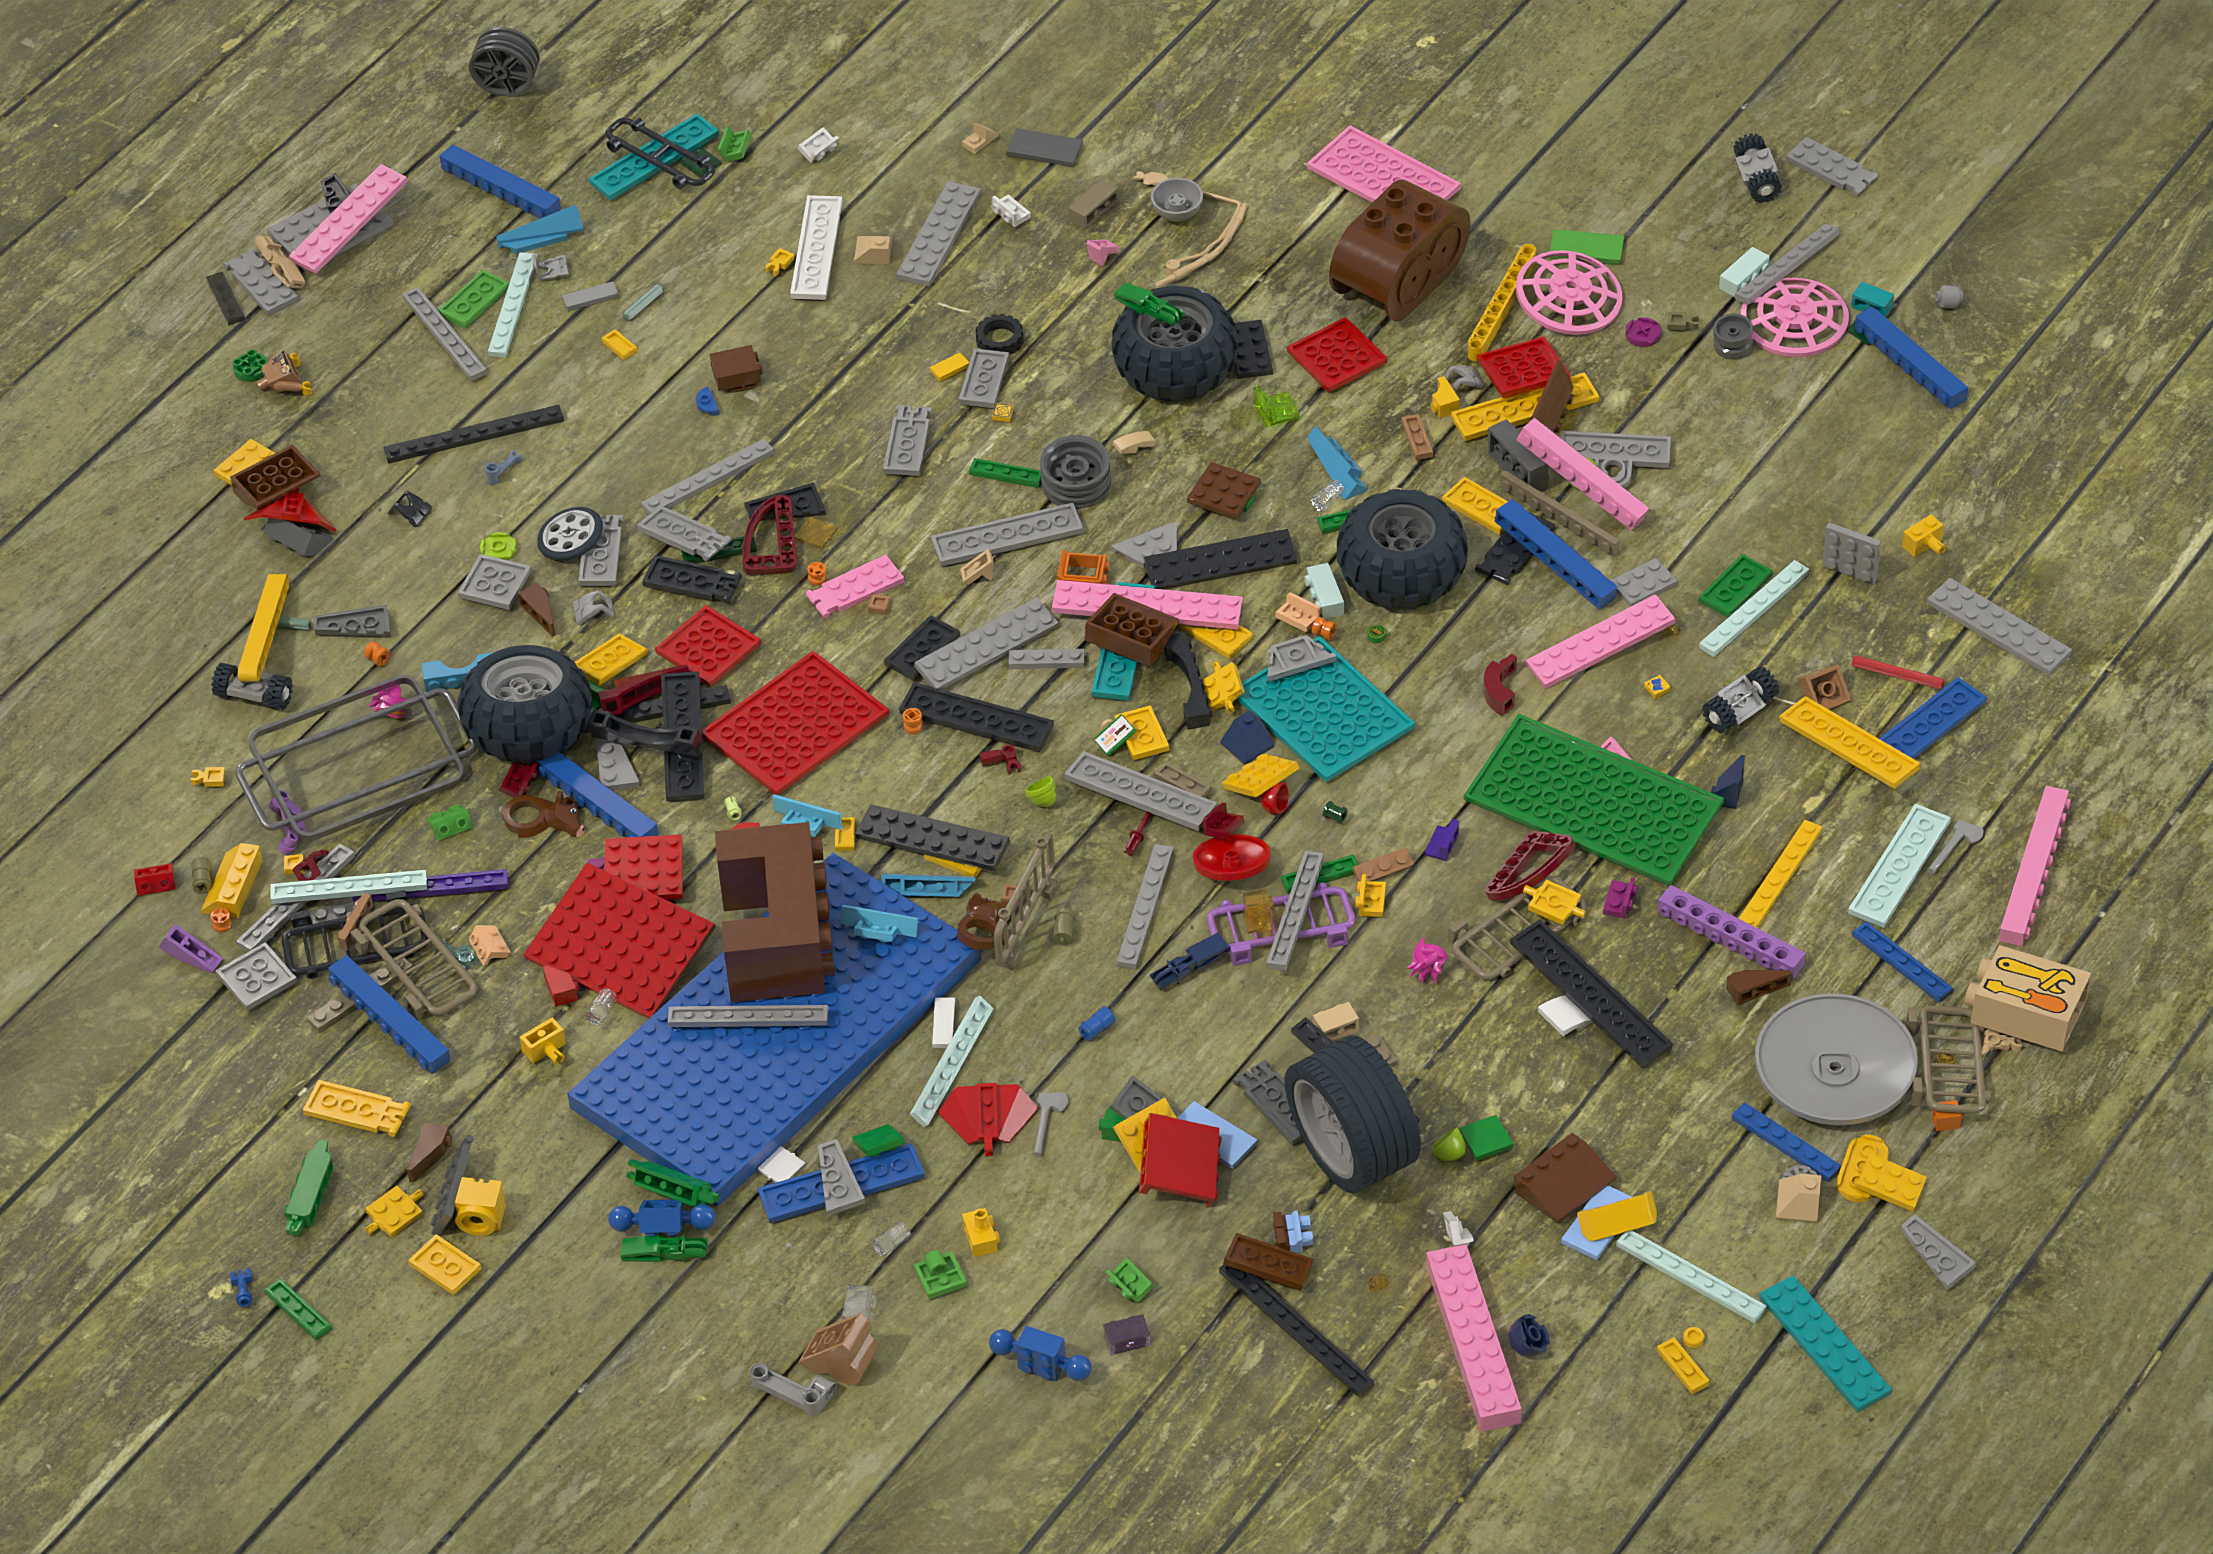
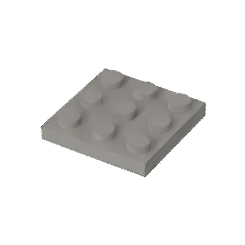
M1829 522L1825 532L1823 566L1875 584L1878 578L1881 541Z
M480 554L459 589L458 597L510 610L531 573V566Z
M266 942L216 970L217 977L247 1011L297 983L295 975Z

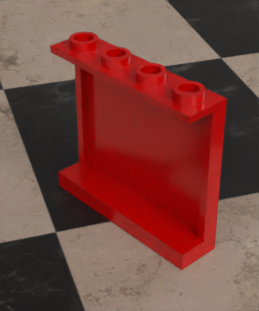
M1150 1113L1144 1121L1139 1193L1147 1194L1150 1189L1205 1200L1206 1207L1209 1208L1218 1197L1216 1183L1219 1179L1217 1166L1221 1157L1218 1153L1222 1137L1219 1136L1220 1128Z

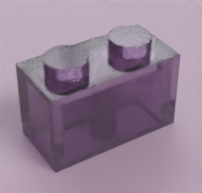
M1143 1314L1103 1324L1104 1338L1111 1356L1151 1346L1150 1332Z

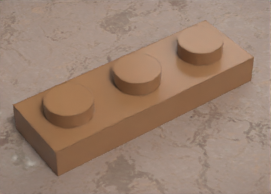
M1420 415L1401 417V423L1415 460L1433 457V450Z
M1404 847L1354 866L1352 870L1357 881L1362 880V874H1366V881H1376L1410 868L1414 864L1407 848Z
M363 893L361 898L356 901L352 914L348 915L344 928L339 931L337 939L341 949L349 950L352 945L350 932L356 928L359 930L360 920L370 913L373 907L370 894Z

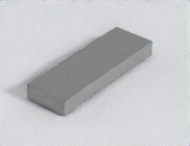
M613 282L562 295L567 311L619 297Z

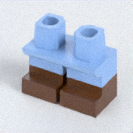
M1298 1211L1292 1212L1291 1215L1273 1212V1226L1277 1247L1299 1253L1303 1252L1302 1246L1313 1245L1312 1231L1301 1232L1304 1229H1311L1309 1215L1298 1216Z

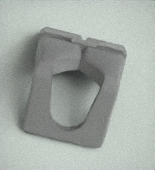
M532 252L534 267L540 281L555 280L559 277L569 276L564 254L538 263L535 252ZM538 268L548 269V271L540 275Z
M1451 366L1444 375L1447 381H1449L1453 371L1463 376V378H1459L1451 386L1455 392L1461 384L1476 386L1482 389L1485 386L1481 377L1478 376L1479 374L1472 366Z
M600 590L582 596L581 599L578 598L573 602L576 623L578 625L586 622L588 618L590 619L600 610H603L610 617L615 616L612 600ZM599 595L607 603L608 607L603 604H592Z

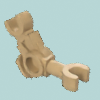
M1987 1029L1984 1032L1985 1038L1981 1048L1982 1061L1989 1051L1992 1052L1997 1049L2008 1051L2009 1048L2013 1051H2021L2022 1044H2016V1042L2021 1043L2022 1039L2000 1035V1032Z

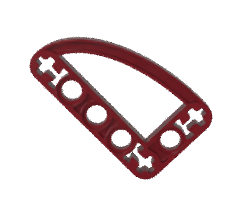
M778 495L769 498L752 515L743 541L742 564L743 571L746 574H780L795 571L796 550L791 499L788 496ZM781 503L785 504V510H782ZM775 508L779 555L750 556L751 543L757 525L766 513ZM786 516L789 518V520L786 522H782L779 520V518ZM788 531L790 535L784 537L781 535V532ZM784 546H789L792 548L790 551L782 550ZM786 558H789L790 565L786 564ZM773 562L775 565L773 567H766L764 564Z
M1542 831L1528 833L1485 887L1488 899L1499 901L1512 898L1523 893L1526 885L1533 887L1559 867L1575 849L1573 838L1570 835ZM1538 851L1554 853L1539 868L1514 883Z

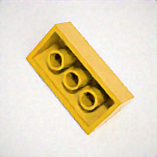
M240 843L225 853L201 913L211 914L217 908H225L230 912V918H239L263 862L260 846Z

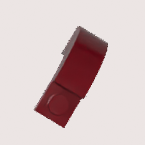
M1513 654L1503 658L1499 664L1493 660L1487 666L1484 673L1483 694L1485 701L1493 711L1501 716L1515 706V693L1502 684L1506 678L1517 670V657Z

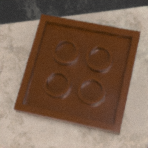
M1211 462L1188 495L1187 503L1237 519L1260 486L1261 478Z

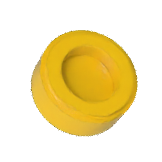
M1696 1327L1688 1328L1683 1334V1342L1689 1348H1699L1704 1343V1333Z

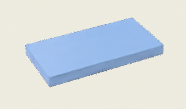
M1195 1101L1177 1118L1220 1128L1219 1136L1222 1137L1221 1145L1218 1148V1153L1221 1155L1220 1162L1231 1169H1234L1258 1144L1256 1138Z
M1607 1186L1592 1197L1583 1210L1628 1199L1631 1196ZM1577 1217L1562 1237L1561 1243L1598 1260L1615 1235L1595 1241H1588L1581 1232Z

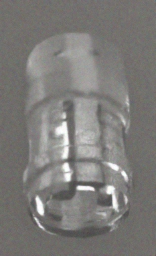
M1337 480L1328 482L1323 489H1320L1311 497L1312 505L1318 511H1324L1334 500L1342 496L1344 492L1343 485Z
M606 988L600 991L596 1000L592 1002L585 1012L586 1019L594 1025H601L611 1007L615 1005L617 995L612 990Z
M901 1221L893 1224L890 1229L872 1240L874 1251L885 1257L900 1243L908 1240L911 1236L910 1230Z

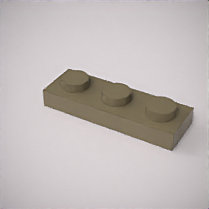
M1166 761L1154 772L1155 779L1204 798L1212 791V786Z

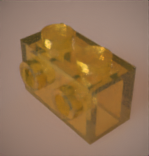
M1266 889L1243 893V917L1248 934L1271 930V921H1274L1272 909L1270 910V908H1273L1272 896H1268Z

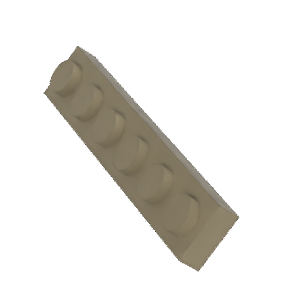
M405 957L396 962L404 972L413 967ZM385 964L369 975L384 990L400 980L388 964ZM342 993L307 1016V1021L320 1033L357 1007L354 1001L346 998Z

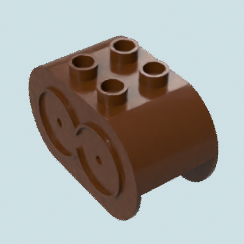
M1407 180L1395 181L1347 227L1341 236L1330 264L1329 281L1331 288L1338 294H1345L1354 288L1384 303L1389 319L1395 322L1402 321L1458 265L1465 251L1470 233L1471 222L1468 211Z

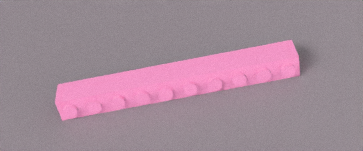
M2050 786L2045 787L2001 925L1999 937L2001 942L2023 946L2024 939L2029 938L2031 928L2028 927L2029 924L2033 925L2035 919L2033 911L2038 910L2040 899L2037 898L2038 895L2042 896L2044 884L2042 882L2047 881L2049 870L2046 869L2052 865L2053 856H2051V853H2055L2058 842L2055 840L2056 838L2060 839L2062 827H2060V824L2064 825L2067 814L2064 812L2065 810L2068 811L2071 799H2068V790Z

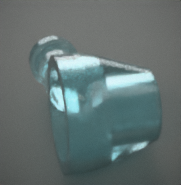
M447 941L443 943L456 956V959L463 967H470L475 963V953L468 945H462L458 949Z

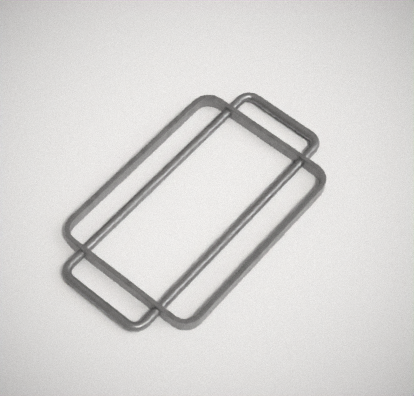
M397 675L254 730L249 739V748L254 758L241 762L236 767L235 775L260 824L265 829L272 831L290 825L293 833L300 840L314 841L459 784L463 776V765L460 760L473 755L477 751V747L472 739L469 740L467 737L470 748L456 753L428 702V699L443 696L466 735L460 722L458 705L452 694L442 688L423 693L415 678L410 675ZM398 684L410 685L417 694V696L262 755L259 754L254 745L255 739ZM421 702L450 756L297 815H291L264 764L265 761ZM454 763L458 770V774L454 778L314 832H304L296 824L302 820L448 764ZM258 765L286 819L276 823L268 822L243 775L244 769Z

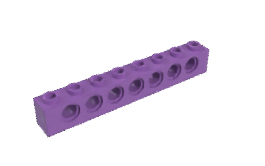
M1672 885L1658 899V913L1694 930L1696 933L1745 956L1749 960L1761 964L1765 968L1771 970H1790L1791 980L1796 977L1805 965L1806 952Z

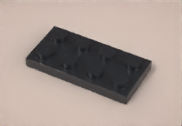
M1262 319L1235 323L1238 334L1237 357L1234 362L1237 379L1273 375Z
M930 615L884 659V665L914 681L921 675L914 667L915 662L957 640L960 637V630Z

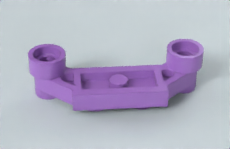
M280 790L279 792L291 815L294 816L302 813L301 807H297L289 799L288 793ZM273 797L269 802V808L275 813H281L283 820L286 819L275 797ZM304 820L297 822L296 824L299 829L306 832ZM289 825L285 827L286 838L282 839L278 845L279 851L285 855L292 854L295 845L300 841Z

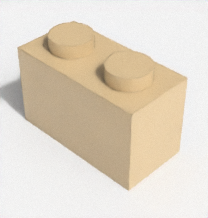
M1349 1002L1336 1005L1331 1009L1320 1011L1313 1015V1024L1332 1041L1359 1031V1017Z

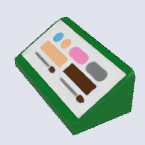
M1121 714L1094 738V741L1110 756L1137 730Z

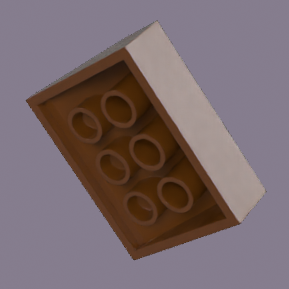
M1559 360L1555 364L1531 417V420L1537 419L1554 434L1559 433L1562 425L1560 420L1561 418L1565 419L1568 412L1566 407L1568 404H1572L1575 397L1572 394L1574 386L1562 362Z
M291 445L230 476L233 492L243 503L258 509L321 477V475L298 449Z
M1113 593L1085 623V641L1151 666L1162 653L1179 622V618Z
M1574 1133L1565 1137L1513 1176L1515 1193L1557 1224L1617 1179L1615 1174L1593 1149Z

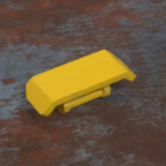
M1650 1191L1593 1209L1582 1210L1577 1213L1582 1234L1588 1241H1595L1651 1225L1656 1222L1657 1210L1653 1194Z

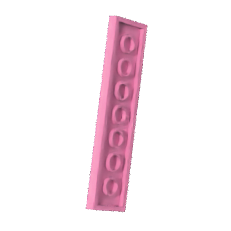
M380 164L289 255V258L294 263L317 274L408 182L407 177Z
M1655 594L1527 659L1526 665L1543 687L1547 689L1675 624V618Z

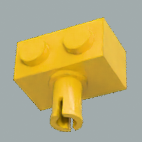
M1929 515L1903 531L1902 547L1914 557L1929 548L1938 555L1943 554L1947 548L1945 544L1940 542L1943 538L1944 524L1933 515Z
M553 1017L520 1036L522 1052L533 1064L545 1056H548L555 1065H559L557 1059L560 1063L564 1061L565 1056L558 1050L566 1044L564 1029Z
M986 1208L962 1214L963 1227L973 1256L978 1257L998 1252L997 1243H1000L997 1231H993L992 1215L988 1216Z

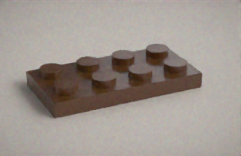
M1236 1233L1223 1264L1301 1291L1314 1259Z

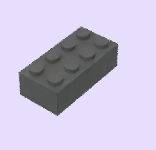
M1505 419L1489 427L1488 454L1504 471L1506 470L1540 492L1547 489L1549 465L1516 440L1520 433L1515 425Z

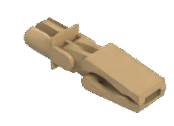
M257 236L254 243L262 253L260 258H265L272 265L271 270L273 274L288 288L302 289L305 285V280L294 261L287 258L280 250L282 245L276 244L269 236Z

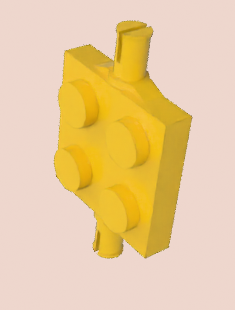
M1215 661L1212 664L1215 672L1203 679L1204 692L1208 696V705L1213 712L1225 706L1227 713H1232V711H1235L1232 702L1245 693L1238 669L1233 662L1221 668L1220 662Z
M1546 880L1538 889L1528 885L1524 887L1523 893L1533 896L1528 905V910L1561 925L1572 914L1582 919L1586 915V911L1576 907L1581 900V894L1549 880Z
M395 1186L365 1208L366 1213L373 1220L372 1224L364 1228L366 1233L371 1235V1233L380 1229L385 1231L391 1238L423 1215V1211L415 1203L424 1196L423 1192L418 1189L409 1196L398 1186Z

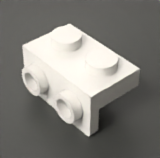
M823 127L799 144L797 149L812 163L815 160H821L827 151L832 152L838 146L839 137L835 136L833 138Z
M1010 195L1002 199L996 196L992 197V210L1013 227L1031 218V213Z

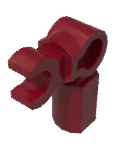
M1007 744L1001 750L996 749L979 753L982 766L1000 763L1003 760L1007 765L1006 771L1009 775H1011V768H1016L1018 773L1021 772V764L1017 761L1016 749L1013 745Z

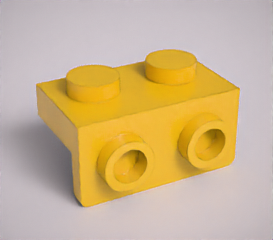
M1362 874V880L1358 881L1357 893H1360V896H1356V908H1359V916L1383 917L1386 882L1366 881V874Z

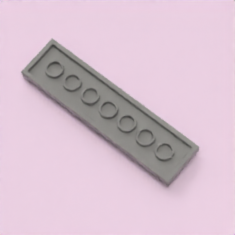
M947 182L896 274L897 279L930 287L981 194L980 188Z
M1069 503L931 536V542L940 566H946L974 559L987 549L991 550V554H997L1083 533V526L1074 504Z
M1951 578L1927 598V604L2048 676L2072 655L2071 648Z
M1036 597L916 661L914 667L931 687L942 690L1009 654V650H1016L1058 627L1059 623Z
M1084 751L1064 774V779L1196 831L1203 827V818L1217 807V802Z

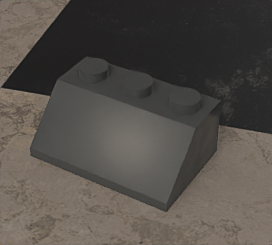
M268 518L263 533L269 536L270 540L283 543V547L296 550V554L302 557H307V555L315 556L333 538L306 522Z

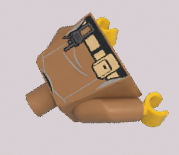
M283 350L276 356H272L269 362L262 366L265 377L257 381L262 391L271 387L275 393L282 391L299 392V390H302V394L305 396L312 394L310 382L306 381L300 385L302 381L296 367L300 366L301 359L296 353H291L289 356Z

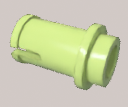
M728 797L724 801L728 810L727 816L733 821L739 820L742 810L738 807L735 797H732L733 802Z

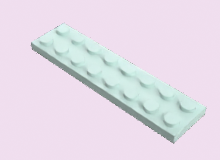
M1915 804L1850 905L1848 914L1884 928L1950 824L1951 817Z

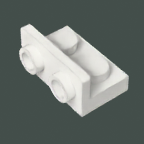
M1451 1211L1443 1213L1447 1235L1454 1246L1469 1245V1242L1474 1241L1469 1230L1462 1228L1461 1221L1458 1220L1457 1216L1455 1217Z

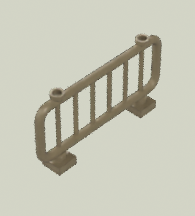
M1046 833L1043 837L1036 839L1037 848L1006 908H1002L998 912L1000 919L994 931L995 965L1014 970L1021 952L1013 949L1037 900L1040 896L1050 899L1057 887V880L1049 878L1055 863L1054 841L1051 833ZM1045 848H1046V853H1047V864H1046V867H1045V858H1044V850H1045ZM1041 857L1042 876L1039 875L1037 877V863ZM1033 873L1034 885L1032 887V895L1030 896L1029 879ZM1026 886L1027 905L1023 910L1022 892ZM1019 901L1020 918L1016 924L1014 907ZM1011 915L1012 934L1008 939L1007 921ZM1003 929H1004V941H1005V946H1002V932H1003Z
M1533 866L1523 873L1519 880L1525 878L1537 868ZM1552 875L1547 876L1541 882L1532 887L1534 889H1538L1544 884L1546 880H1549L1562 887L1574 891L1560 878ZM1526 893L1519 894L1470 931H1468V921L1464 918L1450 926L1448 929V940L1453 944L1452 951L1455 957L1482 979L1491 980L1499 975L1503 978L1508 977L1511 973L1510 967L1524 958V956L1519 952L1513 954L1491 935L1486 928L1497 921L1510 934L1516 936L1517 934L1500 920L1509 911L1514 913L1527 926H1531L1532 924L1514 909L1524 900L1529 904L1531 901L1528 897L1531 895ZM1581 897L1578 908L1585 911L1587 907L1586 902ZM1572 914L1563 925L1549 919L1547 920L1554 925L1550 929L1556 934L1570 923L1577 926L1582 921V918ZM1480 932H1483L1511 957L1500 965L1471 939ZM1467 942L1470 943L1497 968L1491 972L1483 971L1461 952L1460 947Z
M397 899L364 916L359 922V930L356 928L350 932L351 944L362 956L369 953V943L411 991V994L405 996L406 1009L417 1021L423 1018L424 1008L430 1014L442 1015L473 998L478 991V985L475 981L477 976L474 970L471 968L467 971L419 916L422 914V911L417 904L411 906L408 902ZM396 907H401L407 912V914L373 933L366 927L369 922ZM409 916L418 925L416 928L384 946L374 937ZM420 929L429 938L394 959L385 950ZM431 942L440 951L405 972L396 963ZM441 955L451 964L416 985L407 976ZM452 968L462 977L427 998L418 989ZM463 981L470 986L468 992L442 1007H434L429 1002Z
M1932 1005L1924 1007L1920 1011L1919 1016H1917V1008L1908 1007L1906 1028L1911 1036H1915L1916 1028H1920L1924 1086H1922V1078L1913 1077L1911 1088L1912 1106H1920L1921 1098H1925L1926 1104L1931 1109L1939 1112L1966 1114L1982 1112L1986 1107V1103H1990L1991 1096L1990 1091H1985L1980 1037V1033L1984 1032V1027L1966 1023L1927 1021V1015L1931 1013L1962 1015L1971 1019L1972 1010L1969 1008ZM1928 1025L1972 1028L1973 1038L1928 1035ZM1929 1039L1973 1042L1974 1052L1930 1049ZM1930 1053L1974 1056L1975 1066L1931 1063ZM1931 1067L1975 1070L1976 1080L1932 1077ZM1932 1081L1976 1084L1977 1094L1933 1091ZM1933 1095L1978 1098V1104L1976 1106L1940 1104L1934 1101Z

